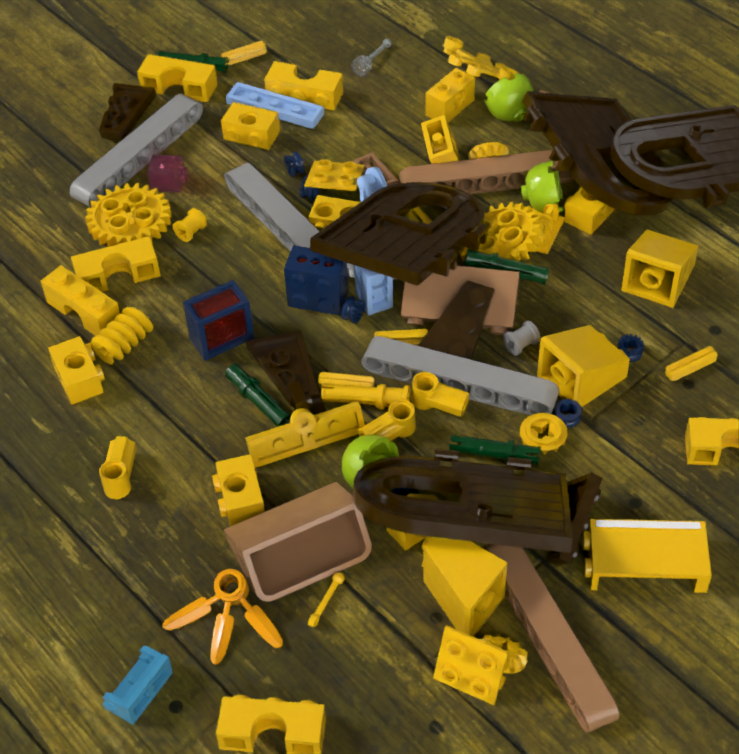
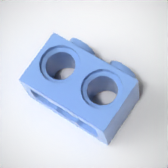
M354 265L355 292L359 300L365 301L364 309L367 315L393 308V278Z

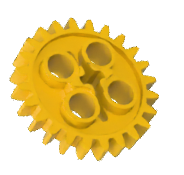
M126 183L123 189L115 185V191L112 192L105 189V196L98 194V201L90 202L92 208H87L88 215L85 216L89 234H92L93 240H98L101 246L107 243L109 247L148 236L153 244V237L161 239L160 232H167L166 225H171L170 217H172L168 199H165L164 193L158 194L157 188L149 190V185L139 188V183L130 188L129 184Z
M510 202L507 207L500 203L498 209L490 206L489 212L484 214L483 223L488 229L487 241L485 244L480 243L477 252L490 255L497 253L498 257L520 261L521 258L529 259L528 252L537 251L535 244H541L540 236L544 235L542 231L543 225L537 212L532 211L530 206L524 208L523 203H519L516 207L513 202ZM463 247L459 251L463 262H465L467 250L470 248Z

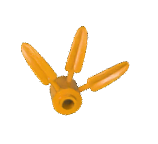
M235 569L223 570L216 576L214 580L215 596L208 600L205 597H200L171 615L163 623L165 630L183 627L210 613V605L221 599L225 603L223 614H218L216 617L211 645V662L214 665L222 662L231 638L234 624L233 616L229 615L231 605L242 604L247 610L245 613L246 620L267 643L274 648H280L283 645V640L278 630L258 605L252 607L246 600L249 594L248 581L241 572ZM237 584V590L229 594V586Z

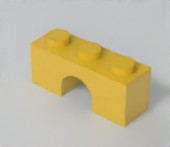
M148 54L137 71L140 86L155 87L156 93L162 95L168 87L180 84L183 85L185 96L196 101L208 102L217 86L215 65Z
M274 61L264 78L265 90L320 105L324 109L335 111L344 93L343 74L319 69L315 77L303 80L298 78L297 65Z
M149 236L71 256L75 275L101 292L108 291L106 281L110 275L116 272L131 274L134 283L161 276L157 257Z
M62 265L41 280L47 303L64 315L74 309L80 316L84 328L95 336L99 335V332L106 328L107 324L114 321V318L120 314L116 301Z
M689 418L685 433L687 464L718 466L723 448L735 447L739 449V419Z
M245 695L222 697L216 730L219 749L253 752L255 740L261 732L267 729H278L285 733L287 754H322L326 725L325 706L311 700H303L299 703L286 702L275 697L266 700L251 699Z

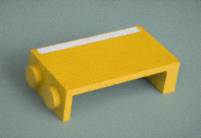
M590 519L589 530L583 533L582 546L583 550H588L589 558L584 559V577L590 578L591 590H597L599 577L692 579L694 593H707L712 575L705 521Z

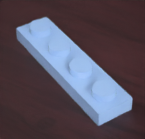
M239 82L234 85L226 96V101L229 105L236 102L276 111L279 113L280 120L311 129L315 128L324 115L323 106Z

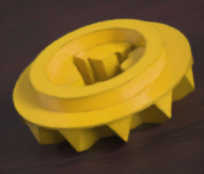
M500 142L483 143L473 147L468 152V157L470 160L508 155L509 148Z
M536 413L528 416L522 422L519 436L522 438L523 445L541 446V451L545 455L551 450L557 452L561 445H565L567 427L555 415ZM548 428V436L539 439L538 433L542 434Z
M496 634L494 637L484 635L483 639H480L508 651L503 673H517L525 668L528 652L521 648V643L511 641L510 637L503 638L499 634Z

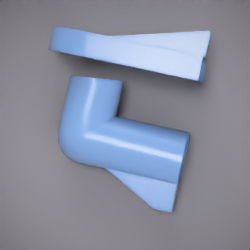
M378 167L368 168L365 175L357 179V185L360 190V202L376 191L388 186Z

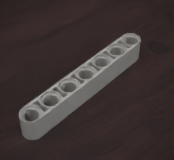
M183 94L176 95L75 179L70 187V196L91 207V201H98V194L106 195L105 189L113 192L115 191V185L123 186L200 119L203 112L202 104Z
M245 163L225 173L224 178L231 192L290 251L293 245L310 248V238L319 231L250 163ZM304 258L300 259V262H301V263L307 261V260L304 259ZM318 261L312 262V264H318V263H320V262H318ZM326 263L324 266L332 267L333 265H329V263Z
M381 336L372 338L361 361L364 369L370 373L412 384L413 377L416 374L430 372L438 378V382L469 392V400L529 416L536 413L551 414L560 392L559 387L547 379Z

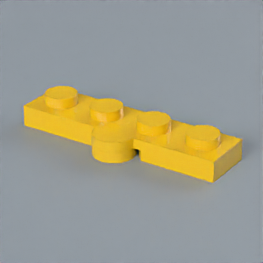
M357 401L313 415L308 409L299 408L292 413L290 423L245 437L249 454L252 456L254 468L357 435L359 434L358 429L365 426L361 406Z

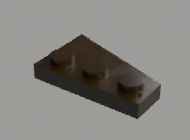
M114 83L112 87L114 91L113 96H110L108 100L109 109L104 113L99 129L101 137L122 141L156 98L155 87Z
M467 281L418 346L472 360L495 294V289Z
M301 330L246 341L248 351L291 407L293 403L288 386L291 383L299 381L303 391H309L312 399L319 398V392Z
M589 473L567 482L573 534L571 553L549 551L547 562L558 567L570 564L578 555L580 548L578 541L581 534L589 526L590 517L588 515L591 507L600 497L601 489L599 486L602 477Z

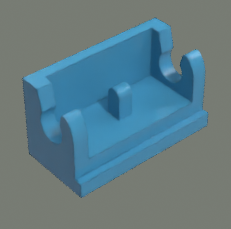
M145 645L139 650L142 654L139 656L138 662L113 693L106 692L102 697L105 700L102 703L105 709L134 725L173 674L169 657Z

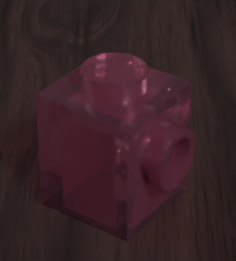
M152 155L147 172L151 190L157 188L161 192H181L183 183L188 181V167H184L183 157Z

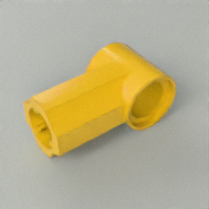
M420 372L413 377L411 402L414 407L420 410L436 408L459 417L464 415L470 399L469 392L438 382V378L430 372Z
M398 399L392 402L388 412L358 429L359 436L368 434L380 435L392 441L397 437L402 438L412 435L416 429L415 407L410 401L405 399Z
M117 436L116 439L110 441L106 461L99 469L104 493L110 499L126 497L131 490L130 476L137 445L135 441H131L128 437Z

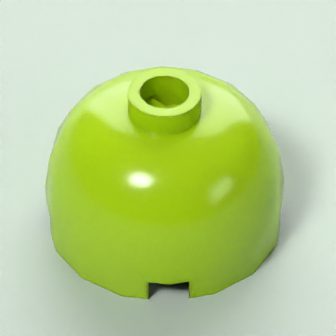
M514 74L515 79L511 80L505 77L486 92L485 95L488 99H484V103L494 117L508 122L523 120L527 108L522 101L527 91L534 92L533 86L525 74Z
M547 161L535 165L526 175V185L521 186L523 200H529L531 207L538 212L543 213L546 204L555 203L558 205L559 212H564V206L559 207L558 203L560 202L559 199H563L558 171H552L551 166L556 165L555 161Z
M368 434L355 438L348 445L342 457V473L352 489L355 475L362 467L380 459L399 457L398 448L394 442L389 441V438Z

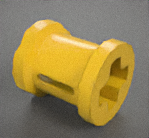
M191 208L187 213L188 215L182 221H176L173 224V231L184 242H189L193 239L194 233L207 226L205 215L196 208Z

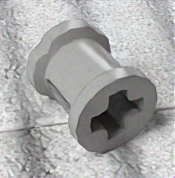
M529 320L523 322L521 328L514 332L508 331L503 334L504 345L514 356L519 355L526 346L530 344L536 345L541 339L537 327Z

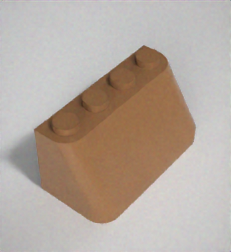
M457 266L455 270L449 269L447 277L432 273L418 286L405 282L401 317L407 320V324L411 326H423L424 323L435 324L465 283L471 281L495 289L483 329H490L491 334L503 335L507 331L513 330L520 283L519 272Z
M337 482L224 529L228 544L252 590L258 598L267 602L279 599L336 572L360 563L371 552V541L363 515L355 506L353 496Z

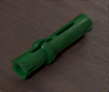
M159 51L157 56L215 65L216 71L227 73L229 65L225 64L229 63L228 57L209 56L207 53L193 55Z
M471 249L467 250L464 262L466 267L519 272L520 279L542 283L543 285L546 284L549 273L548 267L498 257L497 253L490 255Z
M234 363L226 369L225 377L239 389V394L255 404L276 427L290 423L291 414L283 409L260 386V381L257 378L247 374L238 363Z
M455 433L451 435L450 441L462 443V445L450 444L449 450H457L463 454L504 459L505 463H507L508 456L531 459V464L539 466L540 458L528 456V454L541 455V446L515 444V440L502 442L456 435Z

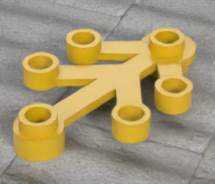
M446 36L443 47L444 52L450 55L448 62L459 67L462 66V63L469 64L466 72L472 76L480 77L481 73H484L499 80L505 77L511 80L515 79L514 74L519 73L501 63H496L493 67L490 56L477 53L475 57L462 49L463 41L451 36Z

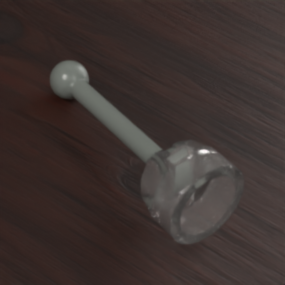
M384 39L382 45L369 57L361 55L355 58L351 63L354 73L361 77L368 74L372 69L371 60L385 48L391 47V41Z

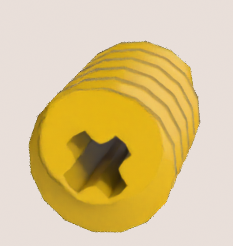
M126 307L122 310L121 314L114 318V321L109 322L106 328L99 332V335L92 338L91 346L99 358L111 365L114 363L113 358L121 361L124 358L123 353H130L131 346H137L139 343L138 339L142 340L146 337L145 332L150 333L153 331V325L142 311L134 307Z

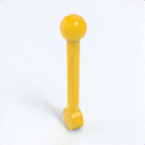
M341 572L333 574V582L315 613L310 616L309 626L313 628L317 626L319 617L335 589L344 582L345 577Z

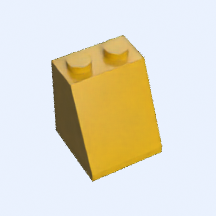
M647 229L627 252L621 291L674 308L695 265L699 246Z
M591 325L547 335L540 339L537 377L554 382L559 387L560 392L558 396L563 400H575L582 408L627 377L630 358L627 357L623 350L618 349L608 341L603 333L598 332Z
M427 536L422 544L423 581L455 628L474 637L505 597L507 562L471 541Z

